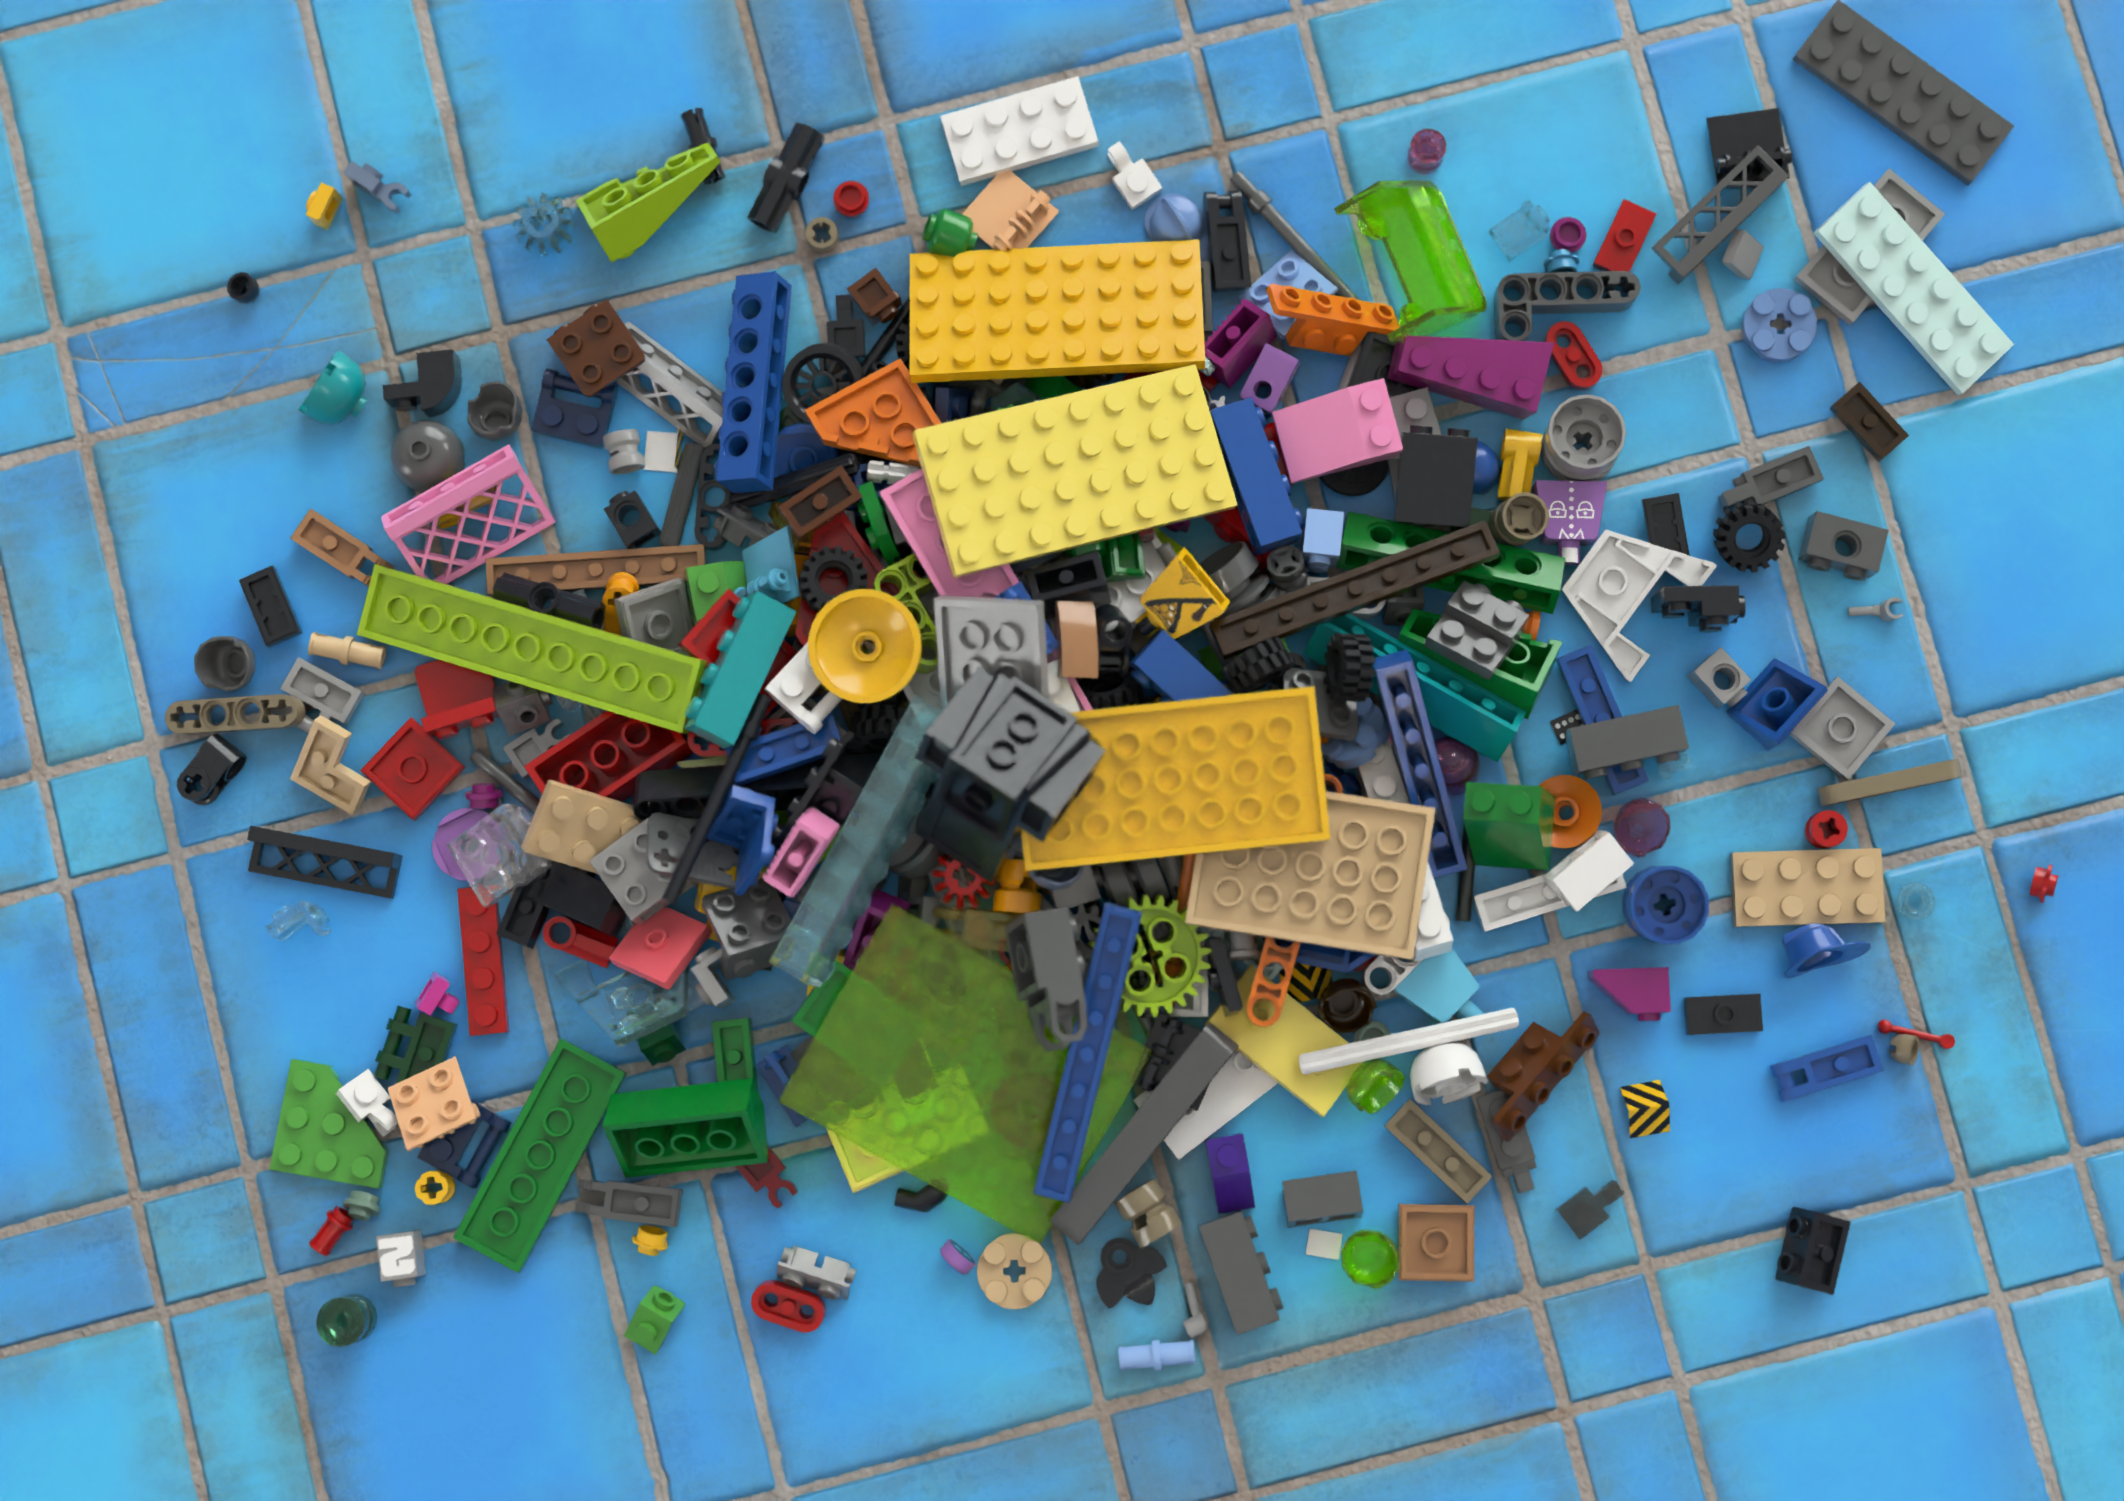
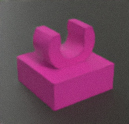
M434 971L417 998L415 1005L419 1010L431 1016L436 1006L452 1014L460 1001L457 997L446 992L450 985L448 979Z

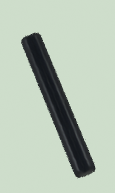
M849 453L775 477L773 490L744 493L732 492L729 500L732 504L739 503L750 509L797 494L841 465L849 477L856 475L860 469V463L854 454Z

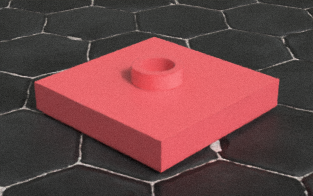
M664 907L643 924L635 923L610 955L609 959L615 966L669 990L712 931L707 924L671 908Z

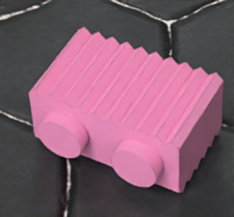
M814 807L807 808L797 820L792 831L788 834L789 836L785 839L770 866L766 869L767 871L763 874L764 881L787 896L794 898L840 829L839 823Z

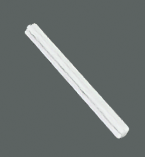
M1514 1008L1499 1010L1304 1053L1298 1056L1299 1067L1302 1074H1310L1514 1029L1519 1026V1019Z

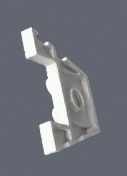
M1605 529L1561 588V591L1623 677L1631 682L1651 655L1620 634L1626 622L1664 571L1685 586H1702L1717 565L1707 560L1695 558Z

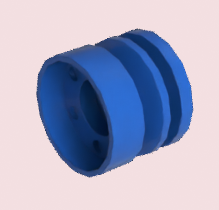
M1651 866L1637 872L1627 883V888H1625L1622 896V913L1628 926L1639 937L1659 944H1680L1693 938L1704 927L1709 914V896L1703 883L1692 872L1677 866ZM1659 895L1664 899H1670L1671 905L1665 907V914H1663L1662 910L1654 908V903L1659 902Z

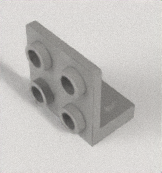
M649 818L638 824L590 861L631 921L639 925L671 903L662 898L671 876L654 873L647 866V822ZM661 852L659 856H654L655 859L661 861V866L667 867L670 862L675 863L667 858V853ZM687 880L680 896L698 882Z

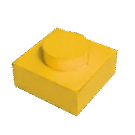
M321 182L318 190L313 191L307 200L306 216L315 225L328 230L343 200L342 196L335 188Z

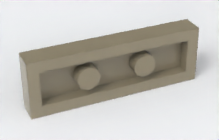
M1408 1099L1384 1125L1391 1134L1466 1204L1493 1177L1411 1099Z

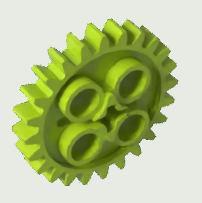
M1142 894L1139 905L1136 904L1133 898L1127 897L1128 908L1143 912L1140 923L1143 925L1148 946L1154 951H1158V954L1153 956V961L1163 984L1161 987H1157L1150 963L1146 960H1141V957L1146 954V950L1137 933L1121 997V1010L1127 1012L1132 1004H1134L1137 1016L1141 1017L1145 1007H1149L1151 1015L1157 1017L1159 1006H1163L1166 1012L1171 1014V1002L1176 1001L1185 1007L1186 1002L1183 995L1186 992L1193 996L1198 995L1192 986L1194 981L1198 983L1206 982L1198 973L1199 969H1209L1211 967L1210 964L1201 960V956L1211 953V949L1200 946V942L1209 936L1205 932L1196 933L1195 930L1199 926L1185 924L1188 907L1177 912L1178 901L1172 899L1166 907L1164 906V896L1160 894L1155 898L1154 904H1151L1147 894ZM1160 921H1166L1170 926L1168 937L1162 941L1154 940L1152 936L1154 925ZM1098 927L1093 929L1096 934L1098 933ZM1095 941L1089 942V946L1093 949L1095 946ZM1171 957H1180L1182 969L1179 974L1167 976L1164 969L1167 960ZM1145 970L1147 974L1146 984L1140 989L1131 988L1129 977L1132 972Z

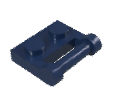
M547 368L543 375L542 389L531 431L536 434L603 449L602 437L608 433L618 394V384L612 383L593 396L601 399L600 409L554 399L556 389L584 394L572 377L559 375V371Z
M471 1100L472 1104L475 1103L481 1115L475 1120V1123L472 1125L468 1123L455 1129V1133L450 1134L448 1132L442 1139L438 1137L425 1143L417 1158L456 1178L461 1183L476 1189L482 1179L479 1177L501 1134L503 1132L507 1133L512 1122ZM483 1120L490 1124L465 1169L458 1164Z

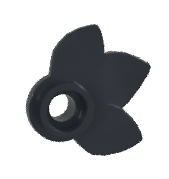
M1115 1238L1108 1241L1101 1252L1103 1269L1096 1281L1097 1290L1102 1302L1111 1309L1125 1295L1137 1303L1151 1305L1155 1296V1283L1152 1275L1163 1271L1167 1267L1163 1256L1151 1246L1135 1247L1132 1242L1124 1238ZM1123 1250L1127 1255L1126 1261L1122 1264L1115 1263L1112 1259L1114 1251Z

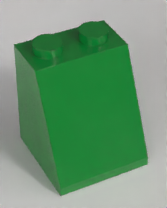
M1466 782L1463 821L1475 865L1550 871L1555 796L1542 786Z

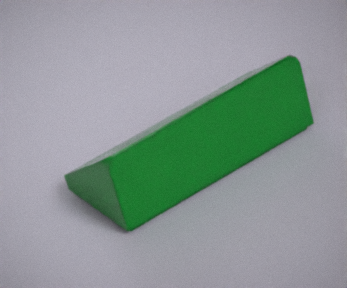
M1138 532L1105 540L1107 553L1102 557V566L1107 582L1143 579L1146 577L1142 540L1139 541Z

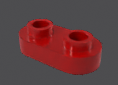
M1560 321L1552 325L1545 336L1544 342H1554L1551 358L1572 388L1582 391L1591 389L1601 378V361L1577 325L1569 321ZM1559 337L1566 338L1569 346L1566 348L1558 346L1556 339ZM1579 367L1585 368L1588 371V377L1580 378L1576 374V369Z
M767 1280L759 1284L751 1297L752 1309L758 1317L799 1332L808 1333L816 1330L826 1315L825 1303L817 1294L776 1280ZM766 1294H775L778 1297V1302L770 1303L766 1298ZM801 1306H811L814 1314H804Z

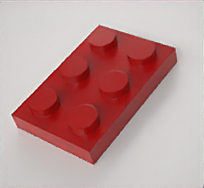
M730 589L723 592L678 643V646L689 656L707 661L705 670L711 662L715 664L721 652L716 649L717 644L726 629L731 631L736 620L732 614L740 598ZM783 640L759 693L769 696L764 691L765 687L798 653L785 640ZM772 699L764 718L777 704L774 699Z

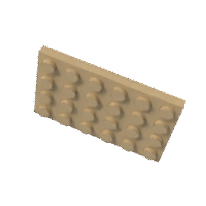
M1325 791L1330 829L1329 840L1196 853L1185 924L1413 960L1436 808Z

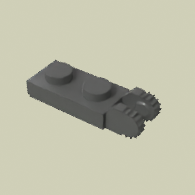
M579 1179L578 1188L590 1192L603 1191L605 1192L604 1206L595 1205L591 1202L576 1203L575 1212L602 1215V1218L678 1227L683 1189L608 1180L606 1183Z

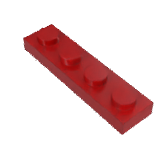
M487 885L459 888L457 891L470 1036L509 1032L502 939L500 935L496 934L500 926L497 886Z

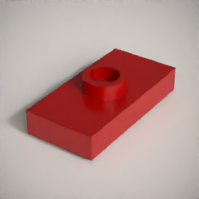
M1623 199L1592 266L1602 271L1630 272L1657 213Z

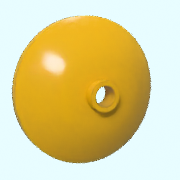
M858 589L840 594L820 610L810 629L808 654L815 675L831 693L851 702L875 703L896 695L911 681L920 663L922 639L914 616L902 602L881 591ZM870 639L875 644V650L871 654H866L862 649V645L866 640Z

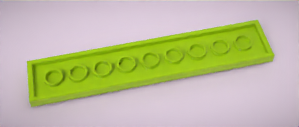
M374 564L357 631L359 636L679 733H688L689 731L685 729L689 719L685 716V712L693 697H698L701 678L707 662L689 655L553 615L539 613L529 608L378 564Z

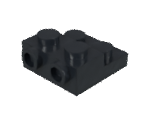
M1739 585L1666 586L1651 598V613H1662V618L1676 619L1683 618L1684 613L1688 612V627H1699V632L1703 633L1720 632L1722 627L1737 623L1738 618H1744L1745 598L1744 596H1739Z

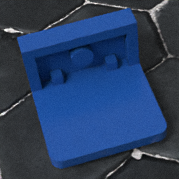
M733 785L727 794L707 839L739 848L734 893L743 896L749 886L754 887L756 885L762 867L769 866L772 861L775 845L770 843L771 836L777 826L778 815L774 814L775 798L754 792L748 788Z

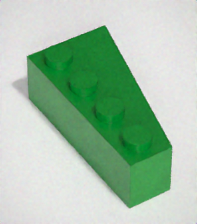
M1417 609L1412 610L1399 634L1398 640L1526 711L1524 718H1529L1554 667L1563 641L1549 639L1548 643L1531 640V634L1523 633L1489 681L1425 647L1427 635L1442 615Z

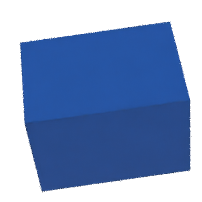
M1774 658L1746 689L1748 693L1735 705L1729 707L1726 713L1768 751L1778 746L1826 694L1828 689L1823 684Z

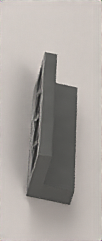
M1759 145L1651 248L1672 269L1668 275L1677 284H1680L1789 177ZM1755 158L1771 172L1763 181H1747V166ZM1741 173V181H1732ZM1725 187L1741 188V202L1736 207H1720V192ZM1747 188H1755V189L1747 196ZM1715 198V207H1706ZM1698 213H1715L1714 229L1710 232H1694V217ZM1720 213H1729L1720 222ZM1689 223L1688 232H1680ZM1672 238H1688V254L1678 262L1664 246ZM1694 238H1703L1694 247Z

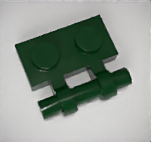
M398 1005L394 1018H389L386 1027L389 1032L383 1050H378L375 1059L378 1065L374 1077L388 1080L392 1067L400 1069L396 1081L397 1084L446 1061L458 1024L419 1013L416 1025L413 1026L408 1024L412 1009ZM403 1035L411 1037L405 1058L397 1056Z

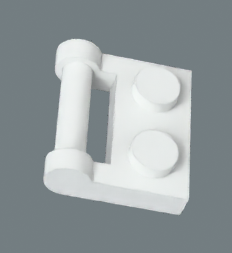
M808 642L764 689L772 699L813 734H816L823 726L822 721L842 700V698L829 691L811 712L802 706L822 684L812 669L808 654Z

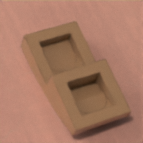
M1055 601L1054 636L1058 639V677L1098 678V637L1094 602Z

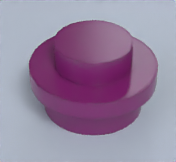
M1572 217L1559 219L1550 230V242L1556 250L1566 249L1570 253H1575L1582 248L1586 241L1584 225Z
M476 783L472 785V790L465 792V799L469 800V807L476 809L498 807L499 798L503 796L502 790L495 789L494 783Z

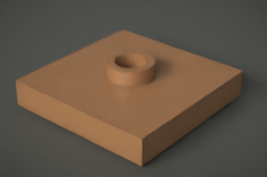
M1398 1204V1280L1474 1282L1475 1206Z

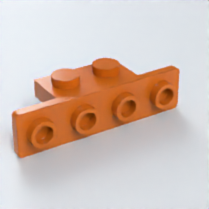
M1269 284L1266 289L1276 315L1296 318L1285 335L1289 346L1351 356L1367 332L1398 336L1401 332L1393 308L1383 303L1367 302L1351 297L1346 298L1277 284Z

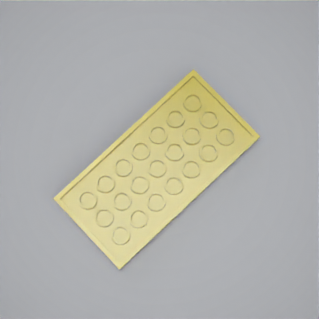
M1196 364L914 430L912 433L953 578L1234 509L1237 506Z

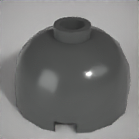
M421 420L410 423L399 431L392 442L390 458L393 470L404 485L417 493L429 490L465 468V449L462 441L452 429L440 422Z

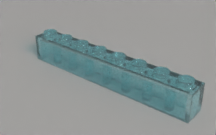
M914 695L769 963L801 982L819 988L822 983L831 977L835 968L834 961L840 950L844 949L850 942L854 924L858 917L863 915L868 909L873 889L886 876L891 856L895 849H898L904 843L909 823L913 816L922 810L927 790L931 783L935 782L940 774L915 757L926 731L942 713V709Z

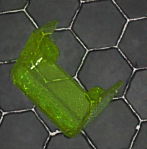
M1429 180L1378 181L1334 208L1337 215L1356 214L1359 229L1365 236L1374 240H1383L1409 303L1400 309V328L1387 335L1389 341H1400L1407 335L1427 336L1473 318L1486 310L1487 301L1443 195L1433 182Z

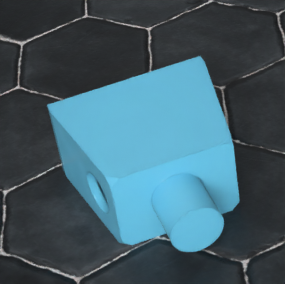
M1453 948L1451 952L1423 959L1392 990L1397 996L1438 1024L1447 1022L1453 1015L1459 1020L1484 1014L1470 1000L1471 996L1480 986Z

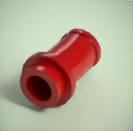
M336 1206L334 1210H328L326 1213L328 1218L315 1237L309 1242V1245L315 1251L324 1256H329L331 1250L345 1231H350L353 1228L352 1222L354 1218L348 1215L347 1210Z

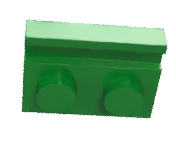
M872 481L858 486L863 501L856 504L864 524L868 522L871 524V527L866 528L865 531L872 549L880 548L889 567L901 561L902 558L895 543L887 514Z

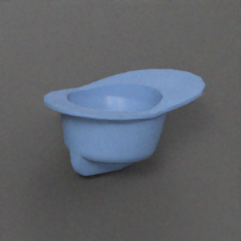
M1166 194L1158 197L1149 205L1145 213V228L1152 242L1199 239L1200 261H1210L1206 218L1190 198L1181 194Z

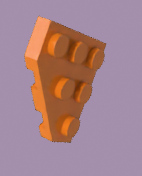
M901 358L805 409L806 417L823 445L921 467L912 436L913 431L942 424L917 383H911L909 371Z

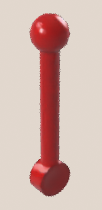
M1887 1019L1879 1021L1877 1025L1879 1032L1882 1034L1893 1032L1918 1036L1919 1039L1939 1043L1940 1047L1944 1049L1952 1048L1955 1044V1039L1950 1034L1938 1036L1892 1025Z

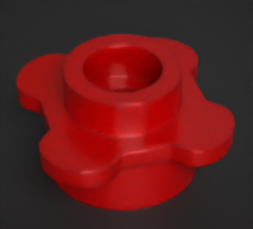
M2049 865L2048 869L2036 866L2029 895L2039 897L2040 903H2044L2045 896L2053 897L2058 875L2051 874L2053 865Z

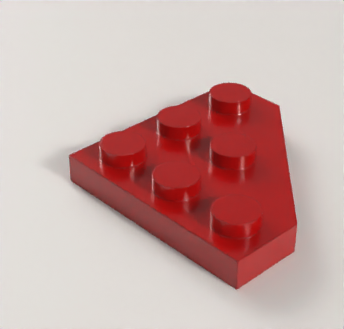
M843 512L813 532L809 558L816 550L817 552L822 551V547L829 546V549H835V546H841L842 550L846 552L849 549L854 552V557H860L863 561L862 566L867 570V589H872L878 573L884 570V567ZM827 569L819 577V586L828 595H839L847 589L848 579L839 569ZM886 582L880 585L881 591L891 596L899 593L898 588L892 583ZM801 597L795 638L803 648L808 642L811 626L819 611L815 609L812 611L808 607L807 601H803Z

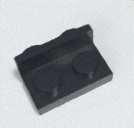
M1792 1207L1786 1225L1781 1255L1777 1263L1776 1280L1834 1295L1851 1221Z

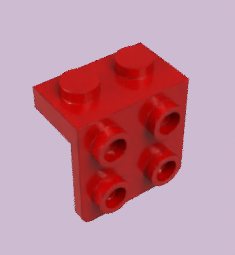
M435 660L416 667L415 676L427 717L421 718L424 732L430 736L437 737L438 740L451 738L458 735L461 729L470 726L473 729L483 728L494 724V719L500 717L495 708L493 688L496 685L493 676L442 660Z

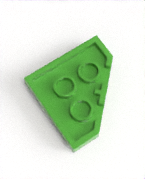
M291 1059L269 1170L377 1189L382 1188L389 1151L368 1124V1119L365 1118L358 1123L336 1095L343 1085L339 1081V1076L331 1065Z

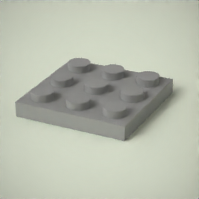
M946 595L934 598L941 709L947 707L978 667L992 676L996 672L1003 674L1010 680L1015 676L1049 699L1044 601Z

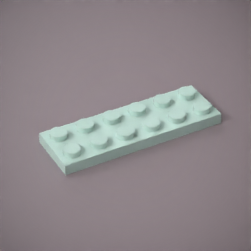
M1871 182L1864 184L1813 233L1957 395L1963 394L2014 345Z

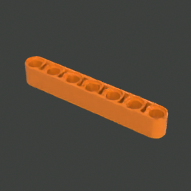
M1324 774L1325 784L1331 785L1336 793L1342 794L1343 788L1340 781L1332 775ZM1266 937L1247 1004V1015L1253 1025L1259 1028H1267L1273 1026L1278 1021L1301 942L1294 941L1290 947L1283 948L1278 946L1273 938ZM1270 964H1278L1285 971L1283 981L1278 984H1270L1264 979L1263 971ZM1260 1000L1270 1001L1275 1008L1273 1017L1266 1021L1257 1019L1253 1014V1007L1256 1002Z

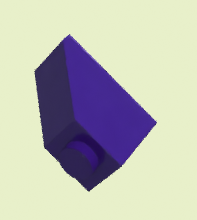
M1239 1133L1206 1139L1205 1144L1218 1214L1254 1208L1251 1175L1243 1134Z

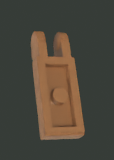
M311 508L290 537V539L351 579L355 577L368 587L371 576L359 571L366 559L378 565L395 568V566L373 553L371 547Z

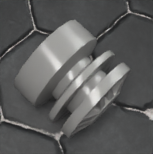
M1585 394L1571 397L1557 407L1544 432L1541 446L1543 464L1553 477L1559 481H1600L1607 476L1624 447L1626 437L1624 419L1615 405L1602 397ZM1582 442L1587 445L1586 448L1582 447L1579 450L1574 447L1575 444L1579 445Z

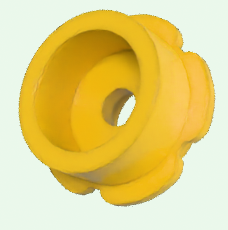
M640 1225L637 1235L632 1237V1242L638 1245L637 1250L640 1253L656 1256L659 1255L660 1251L668 1248V1242L666 1241L668 1232L658 1226Z

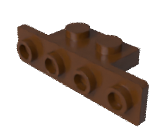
M1583 1011L1562 1037L1533 1022L1488 1074L1487 1077L1493 1086L1511 1095L1509 1100L1492 1119V1123L1503 1140L1509 1142L1516 1133L1525 1127L1527 1120L1540 1105L1547 1101L1556 1085L1562 1078L1569 1075L1578 1059L1586 1050L1594 1045L1600 1032L1591 1014Z

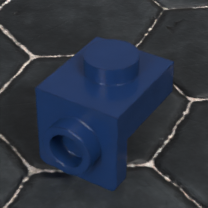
M933 387L932 408L941 423L968 418V387Z

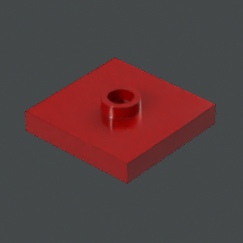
M410 717L360 771L403 812L416 821L466 767L434 737L425 733L424 728L414 718Z

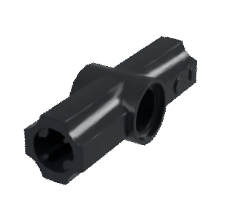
M796 122L779 157L775 156L766 169L763 177L764 186L747 217L750 222L767 232L777 233L793 200L799 199L807 185L810 175L809 169L823 145L824 135L806 124Z
M504 572L501 577H497L493 587V598L529 608L539 613L553 615L600 630L605 620L606 606L602 602L560 590L550 582L537 583ZM555 598L549 608L543 609L548 600Z

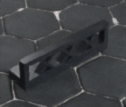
M250 826L247 840L254 842L248 868L250 872L394 899L402 855ZM264 844L277 847L284 860L272 868L260 866ZM286 849L296 850V852L289 856ZM306 852L312 853L320 864V867L308 875L301 874L293 862ZM321 855L333 858L325 863ZM341 859L348 860L356 872L344 882L337 881L329 867ZM356 862L365 863L369 865H367L363 869H360ZM289 865L293 872L281 869ZM377 866L390 868L386 889L372 887L365 874ZM324 871L329 879L316 876ZM360 878L364 885L353 884V882Z

